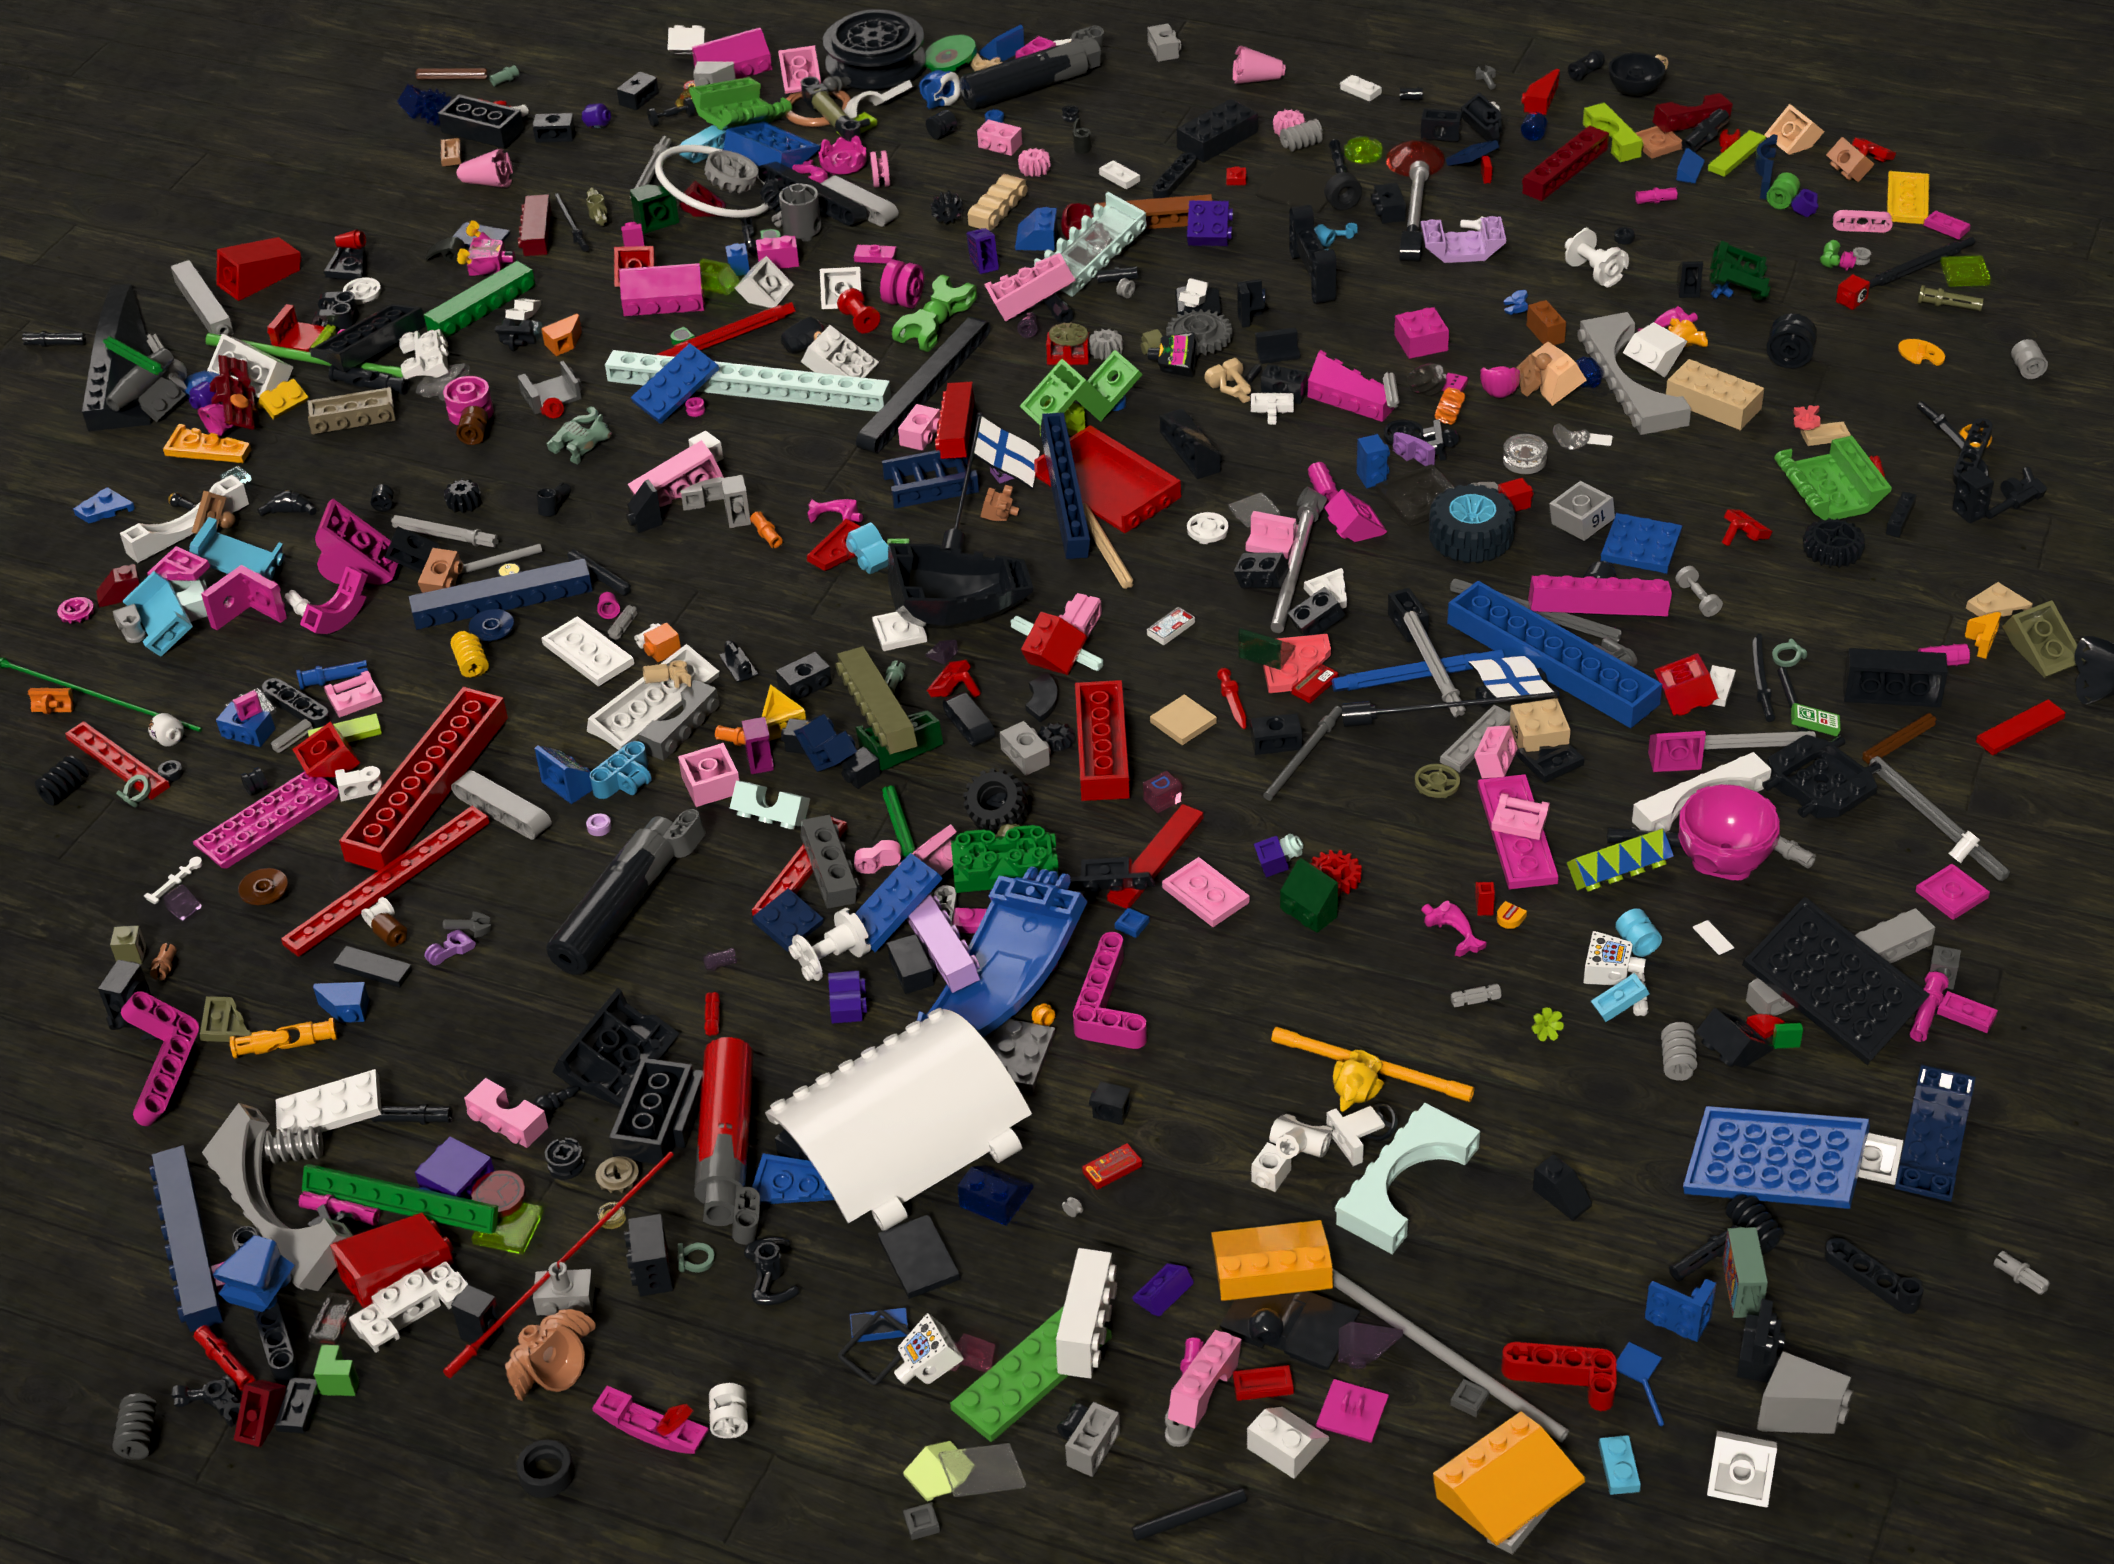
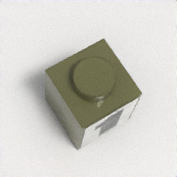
M140 926L114 927L110 946L116 962L117 960L142 964L146 943Z

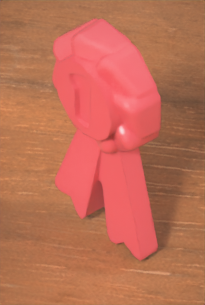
M1809 405L1807 410L1804 406L1794 407V415H1796L1794 417L1795 427L1802 430H1812L1819 427L1820 417L1816 416L1819 412V406Z

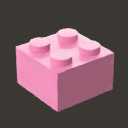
M724 743L678 756L682 779L696 807L733 796L736 780L739 781V775Z

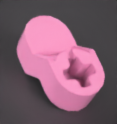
M881 840L873 848L859 849L855 853L854 868L860 873L871 874L877 872L883 866L896 865L901 860V845L896 841Z

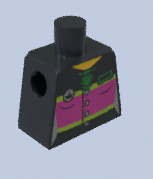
M1189 332L1161 337L1160 348L1148 349V360H1158V365L1162 372L1194 377L1198 343L1195 333Z

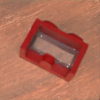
M1048 332L1046 342L1047 365H1057L1061 359L1069 365H1088L1089 332L1086 341L1071 346L1054 343L1049 338Z

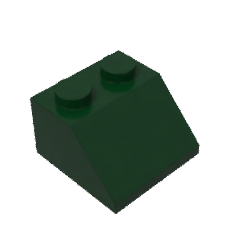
M647 184L630 190L634 220L637 224H641L643 234L679 223L676 197L663 186Z
M1300 858L1280 890V908L1284 913L1300 921L1303 926L1318 933L1337 918L1338 882Z

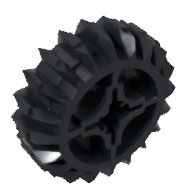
M1829 517L1827 520L1819 519L1818 522H1812V525L1807 527L1805 535H1803L1804 552L1807 553L1808 558L1813 559V562H1820L1821 566L1826 564L1829 567L1837 566L1840 568L1841 565L1848 567L1850 563L1855 564L1856 560L1861 558L1865 549V538L1861 528L1855 527V523H1847V520L1840 521L1838 518L1832 520Z

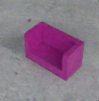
M765 717L742 721L746 754L751 774L774 770L769 744V731Z

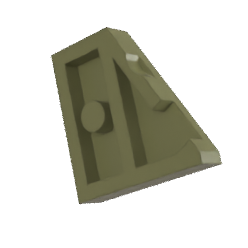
M206 996L200 1041L230 1042V1036L239 1038L251 1035L250 1030H247L245 1027L244 1019L241 1013L237 1011V1006L232 997Z

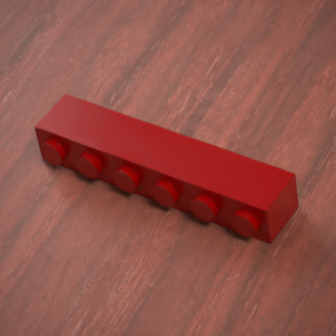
M973 382L948 383L947 390L943 391L942 410H940V419L938 420L939 429H937V438H935L936 451H940L941 459L967 457L975 403Z

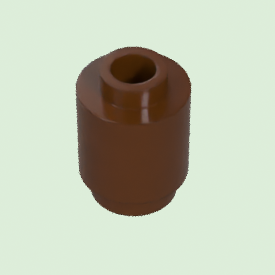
M380 913L371 922L374 934L388 946L395 947L405 941L407 928L391 914Z

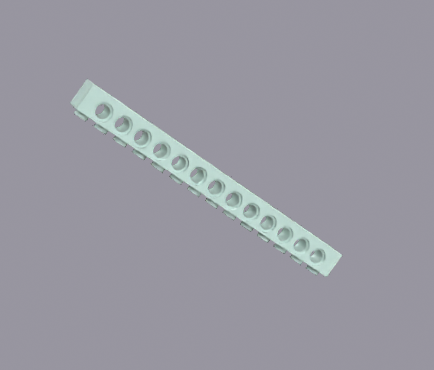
M613 350L605 364L607 380L609 382L645 385L674 357ZM715 362L720 370L697 390V392L879 412L891 399L890 382L887 380Z

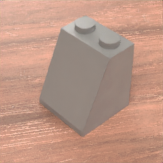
M1782 1352L1763 1394L1757 1429L1767 1432L1834 1434L1839 1423L1844 1425L1849 1413L1848 1406L1853 1395V1391L1849 1389L1851 1377Z

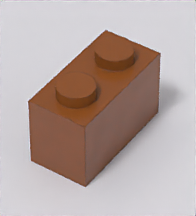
M1544 300L1528 305L1527 327L1543 345L1547 342L1553 345L1564 343L1566 321L1549 302Z

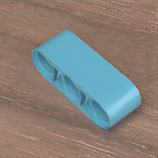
M712 125L686 139L680 145H703L723 149L726 130H719L715 125ZM694 152L679 153L680 156L693 163H698L709 155Z

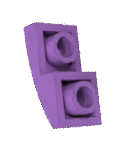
M1399 432L1394 433L1393 451L1397 455H1400L1406 461L1415 458L1427 468L1434 465L1435 447L1414 436Z

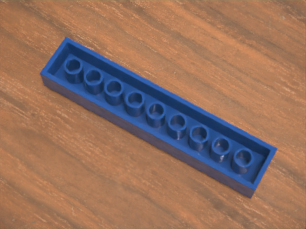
M1480 581L1475 582L1448 603L1447 624L1494 651L1502 649L1504 656L1507 658L1527 657L1536 668L1541 667L1546 674L1547 681L1629 728H1632L1660 705L1662 683Z

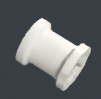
M381 897L378 899V903L369 909L364 908L361 914L364 921L371 927V922L376 915L386 913L394 916L395 911L386 898Z

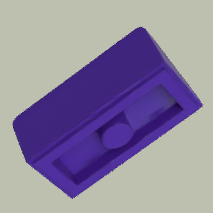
M1167 1263L1132 1299L1138 1305L1159 1317L1193 1285V1280L1186 1267Z

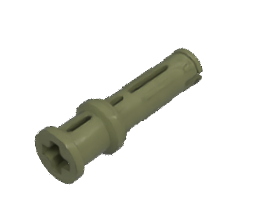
M1921 285L1917 303H1932L1937 307L1943 304L1981 311L1984 298L1944 292L1942 288L1937 290L1925 288V285ZM1925 294L1934 295L1935 297L1925 296ZM1953 299L1969 301L1971 303L1953 301Z

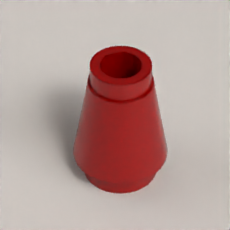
M350 231L337 235L335 237V244L337 247L361 249V247L366 245V236L363 231Z

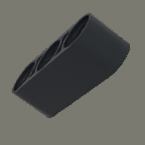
M966 692L942 701L945 714L971 746L974 747L995 738V730L992 723Z

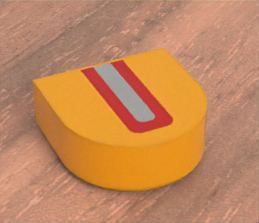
M1506 901L1497 911V923L1507 929L1518 927L1527 917L1526 910Z

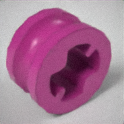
M693 397L686 401V411L689 416L698 417L705 413L703 399Z

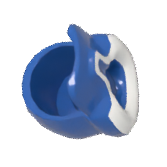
M935 70L921 80L920 92L927 101L928 109L937 106H950L958 100L960 96V80L956 73Z

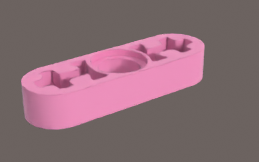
M1840 210L1833 215V226L1839 231L1884 233L1888 232L1893 226L1892 216L1887 212ZM1841 218L1845 219L1843 223H1840ZM1860 218H1866L1868 220V222L1864 225H1860L1857 223V221Z

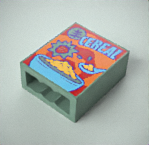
M1744 1227L1730 1228L1727 1231L1722 1265L1733 1318L1747 1317V1314L1759 1316L1761 1300L1765 1299L1768 1281L1757 1229Z

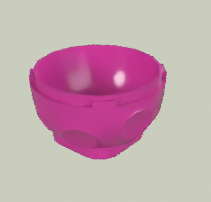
M1721 784L1711 787L1707 786L1696 790V793L1689 797L1680 810L1678 837L1688 857H1691L1692 864L1697 871L1729 880H1743L1774 851L1779 839V817L1776 813V807L1772 802L1756 791L1736 785Z

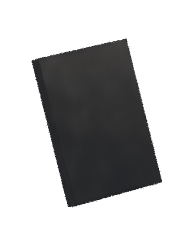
M929 1215L878 1233V1239L908 1299L960 1280L959 1272Z

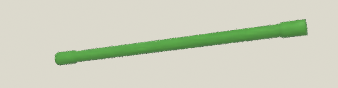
M208 333L206 344L217 347L221 335ZM242 340L271 356L331 366L326 361L311 357L310 352ZM362 362L355 366L365 370L393 374L394 377H404L400 367Z

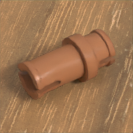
M168 943L163 944L157 958L152 961L150 975L155 980H157L159 975V980H164L166 975L170 973L172 969L171 962L177 952L174 945L170 944L168 950L165 951Z

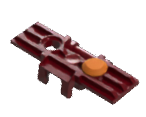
M219 355L220 376H215L209 386L211 392H214L216 389V393L211 399V404L223 402L225 423L253 430L254 419L258 416V411L255 408V388L250 385L251 379L248 375L247 361Z

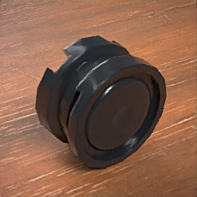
M566 1137L563 1141L556 1139L545 1150L548 1171L556 1179H572L583 1171L585 1161L582 1147L578 1144L577 1140Z

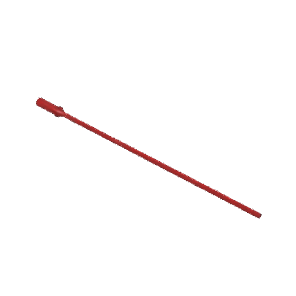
M669 1152L557 1262L558 1269L560 1268V1262L565 1263L674 1156L672 1152ZM549 1271L476 1342L466 1345V1348L443 1370V1373L448 1378H452L473 1356H476L480 1345L551 1277Z

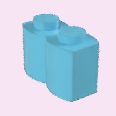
M871 522L848 533L846 546L851 553L858 557L857 561L862 570H865L870 575L888 566V545Z

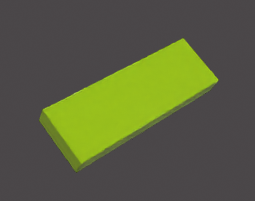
M377 714L333 724L348 742L382 734ZM322 727L308 730L309 737Z

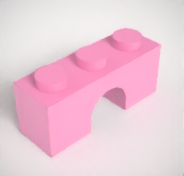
M487 1078L464 1098L467 1114L472 1120L484 1123L493 1132L505 1135L515 1144L519 1143L528 1148L548 1129L544 1110L526 1100L513 1109H506L509 1107L505 1088Z

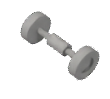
M1693 566L1682 568L1675 578L1678 585L1682 588L1691 587L1696 596L1702 600L1699 604V610L1704 616L1710 617L1717 614L1722 608V600L1715 594L1707 596V593L1699 583H1696L1699 573Z

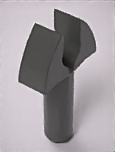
M1485 65V71H1482L1478 66L1475 79H1484L1490 90L1495 89L1496 85L1492 77L1496 76V70Z
M472 912V918L469 920L445 919L442 923L444 929L471 930L474 932V938L484 936L491 930V924H489L490 917L479 912Z

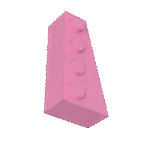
M1058 253L1036 262L1033 268L1024 267L1019 269V273L1009 277L1005 275L1000 277L1001 281L995 284L988 282L985 286L1006 322L1009 319L1015 318L1024 310L1032 308L1041 300L1052 296L1058 290L1069 286L1075 281V278L1061 254Z
M701 440L630 482L628 486L633 495H635L643 482L649 479L657 490L659 506L662 507L670 504L673 499L682 498L681 490L693 484L712 478L724 477L713 454Z

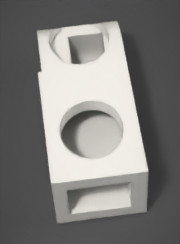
M369 766L361 771L357 770L345 773L344 769L335 770L341 802L376 794L383 787L381 773L377 767Z

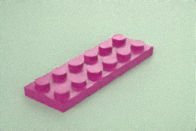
M1526 774L1478 780V790L1490 829L1501 793L1509 794V797L1534 802ZM1507 807V809L1539 815L1536 812ZM1491 830L1508 889L1558 884V874L1544 830L1540 840Z

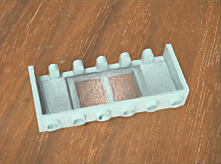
M1107 192L1106 206L1104 208L1096 204L1092 219L1084 215L1081 220L1080 230L1072 226L1069 230V240L1066 242V240L1059 238L1057 241V251L1054 253L1047 249L1044 254V259L1060 253L1075 278L1074 282L1060 290L1072 297L1081 290L1091 278L1096 276L1098 270L1105 267L1115 255H1118L1126 245L1130 244L1144 231L1147 225L1146 212ZM1036 258L1034 260V267L1036 262L1041 261L1040 259Z

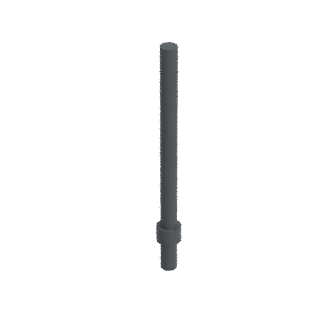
M1335 706L1328 716L1326 715L1321 719L1316 731L1263 794L1266 800H1272L1324 734L1332 730L1336 724L1335 721L1342 714L1341 707Z

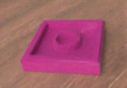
M1950 864L1918 884L1915 891L1952 920L1989 898L1990 891L1954 864Z

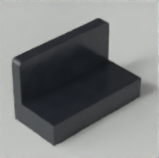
M1296 327L1255 333V351L1259 362H1261L1260 364L1300 359Z

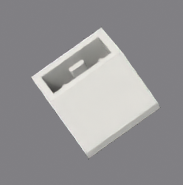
M676 25L674 28H669L668 50L671 54H693V46L712 41V37L702 26L695 25L692 28H685V26Z

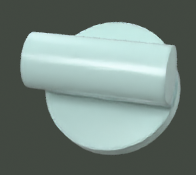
M1288 834L1285 838L1280 839L1279 842L1287 862L1294 856L1299 857L1302 855L1303 843L1298 836Z

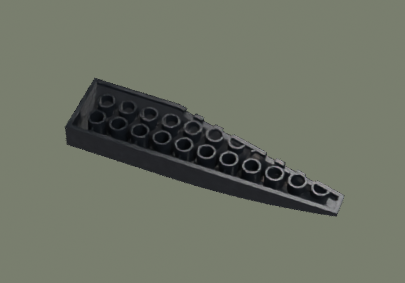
M131 283L111 285L97 326L82 408L88 431L151 425L152 420L141 409L138 399L119 411L113 410L106 403V398L117 383L136 364L106 348L103 340L111 336L147 357L151 355Z

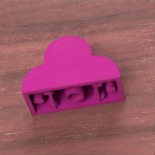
M335 499L330 500L315 536L316 544L321 550L317 566L322 576L333 583L340 584L346 566H351L368 575L366 583L381 585L391 581L398 566V563L384 558L391 540Z

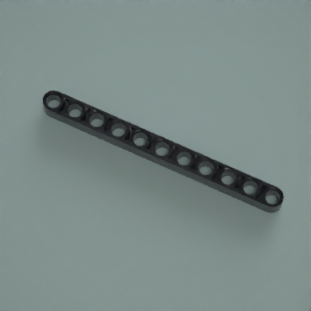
M968 317L863 427L857 435L856 446L873 453H879L898 433V428L915 405H924L988 337L990 323L974 317Z

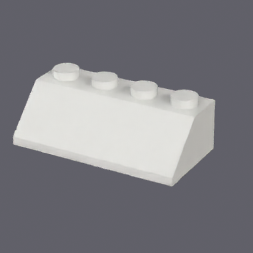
M222 334L207 371L220 375L219 355L246 360L248 375L251 379L250 385L255 388L254 396L259 398L264 391H271L277 388L283 381L288 382L293 366L240 339Z

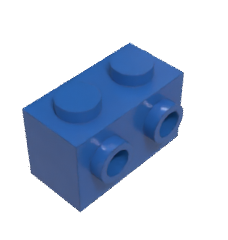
M1378 434L1358 438L1357 474L1366 488L1386 484L1387 474H1389V466L1387 464V457L1390 456L1389 447L1383 443Z

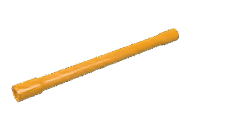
M1279 1027L1274 1028L1271 1037L1272 1042L1291 1048H1299L1341 1062L1349 1060L1350 1053L1352 1052ZM1380 1060L1382 1068L1377 1073L1436 1090L1467 1102H1471L1475 1087L1452 1080L1448 1081Z

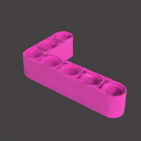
M1108 932L1102 935L1074 1008L1075 1036L1083 1040L1138 1049L1147 1042L1145 1018L1138 1014L1106 1009L1124 959L1122 936L1116 932Z
M139 991L134 993L121 1008V1015L128 1023L164 1041L133 1112L134 1119L138 1124L150 1126L160 1117L168 1105L198 1034L199 1024L193 1017L145 992Z

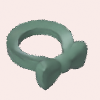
M1789 639L1788 643L1779 644L1774 648L1772 652L1773 661L1779 666L1791 667L1796 665L1801 658L1805 659L1807 651L1801 648L1800 645H1797L1793 639ZM1793 649L1796 651V656L1793 660L1782 661L1777 657L1778 653L1782 650Z
M135 775L127 781L123 793L118 790L116 794L136 808L138 802L148 796L151 783L147 777ZM142 780L144 782L142 792L130 798L131 786L136 781Z
M679 1243L677 1246L680 1272H684L685 1269L691 1272H703L714 1263L713 1249L707 1244L694 1243L683 1248V1243ZM694 1250H703L709 1255L706 1262L698 1265L685 1261L684 1257Z

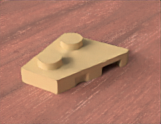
M1997 582L1967 601L1966 609L1977 616L1994 612L2002 613L2001 616L2012 615L2013 610L2023 609L2025 611L2032 608L2033 603Z

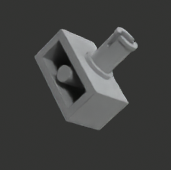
M557 1262L549 1266L551 1277L533 1293L537 1315H555L559 1310L568 1309L581 1311L582 1313H592L595 1283L591 1269L567 1270L563 1262H560V1269H558ZM548 1271L536 1272L535 1283H537Z

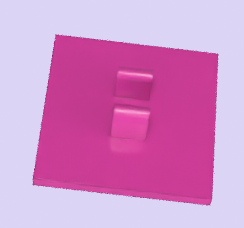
M1333 1379L1316 1427L1372 1443L1389 1395Z

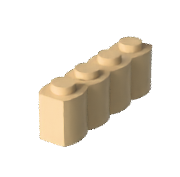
M1003 174L997 183L989 188L987 194H984L978 203L970 208L968 212V226L979 229L986 228L989 231L993 230L999 221L1006 217L1008 212L1017 205L1018 201L1027 194L1026 179Z

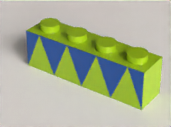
M1662 828L1580 856L1567 862L1576 889L1586 888L1587 892L1600 888V883L1608 880L1609 884L1623 880L1622 875L1630 873L1631 877L1644 873V867L1652 865V868L1656 869L1667 865L1666 860L1674 855L1665 831Z

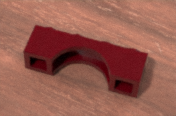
M1721 93L1704 96L1703 104L1694 107L1681 106L1673 102L1658 104L1655 106L1652 122L1664 133L1694 128L1719 108L1726 110L1730 119L1733 104Z

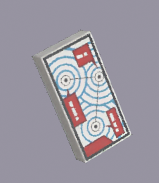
M1178 607L1148 628L1147 636L1165 645L1193 625L1195 617Z

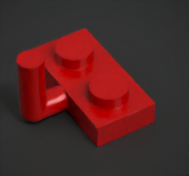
M1855 138L1852 144L1858 147V150L1863 155L1874 154V158L1885 162L1886 159L1894 160L1896 152L1863 138Z
M1727 509L1724 518L1731 523L1722 543L1730 546L1738 529L1747 532L1746 536L1755 541L1769 539L1773 531L1741 510Z
M968 661L950 662L927 689L930 697H946L953 692V688L957 683L962 681L972 697L979 696L981 692L971 675L967 672L971 668Z

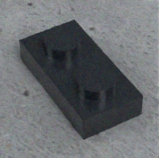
M290 1378L275 1422L277 1432L305 1433L319 1392L316 1379Z

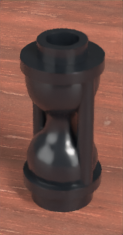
M1593 50L1585 57L1571 63L1568 66L1569 76L1579 81L1592 71L1601 68L1605 63L1604 54L1599 50Z

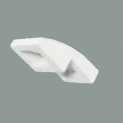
M525 298L515 300L514 308L506 310V318L527 320L540 308L541 301Z

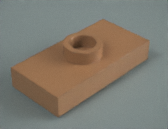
M460 138L441 140L442 166L461 164Z

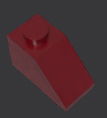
M696 180L683 192L697 201L725 209L726 203ZM682 201L679 202V206L694 217L719 216L696 209Z
M135 564L112 569L96 590L99 608L123 602L141 584Z
M262 1379L244 1384L234 1441L257 1447L263 1445L275 1425L285 1396V1385Z

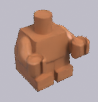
M1005 485L1003 494L995 492L993 488H989L984 500L981 517L992 521H1007L1009 514L1017 516L1019 508L1011 506L1013 499L1010 498L1013 487Z

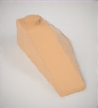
M1547 342L1533 352L1532 355L1537 357L1541 353H1547L1552 358L1546 369L1540 370L1542 381L1540 391L1542 396L1553 406L1584 383L1586 378L1569 355L1550 342Z

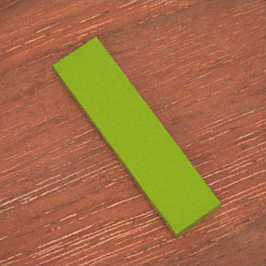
M1749 130L1708 165V171L1725 177L1755 152L1758 145L1766 140V136Z

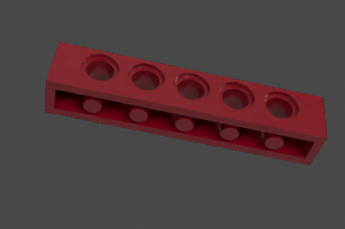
M1589 125L1523 177L1522 194L1540 201L1546 199L1608 149L1609 133Z

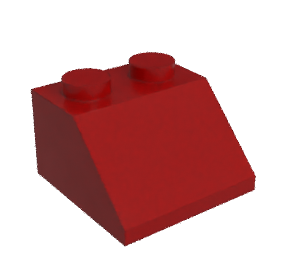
M1040 612L1021 651L1028 664L1068 675L1088 637L1061 617Z
M331 721L292 749L309 777H336L335 770L344 769L345 773L360 764L346 738Z

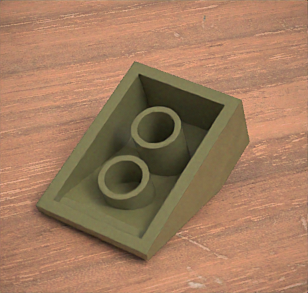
M2052 600L2012 615L2002 626L2013 647L2044 678L2076 666L2074 655L2077 643Z

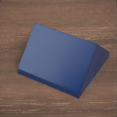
M1019 25L994 38L979 51V54L989 60L1000 58V62L1016 55V52L1024 47L1023 26Z

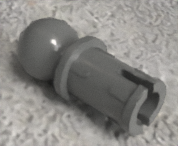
M838 76L827 77L823 81L824 86L829 92L848 89L850 87L846 85L851 83L849 77L840 78Z

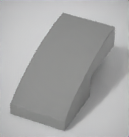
M722 477L701 481L681 490L683 510L704 508V502L724 499Z

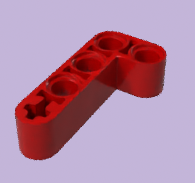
M1511 1342L1503 1349L1501 1370L1506 1378L1516 1381L1588 1386V1403L1593 1409L1606 1411L1613 1406L1616 1390V1357L1611 1351L1599 1348Z

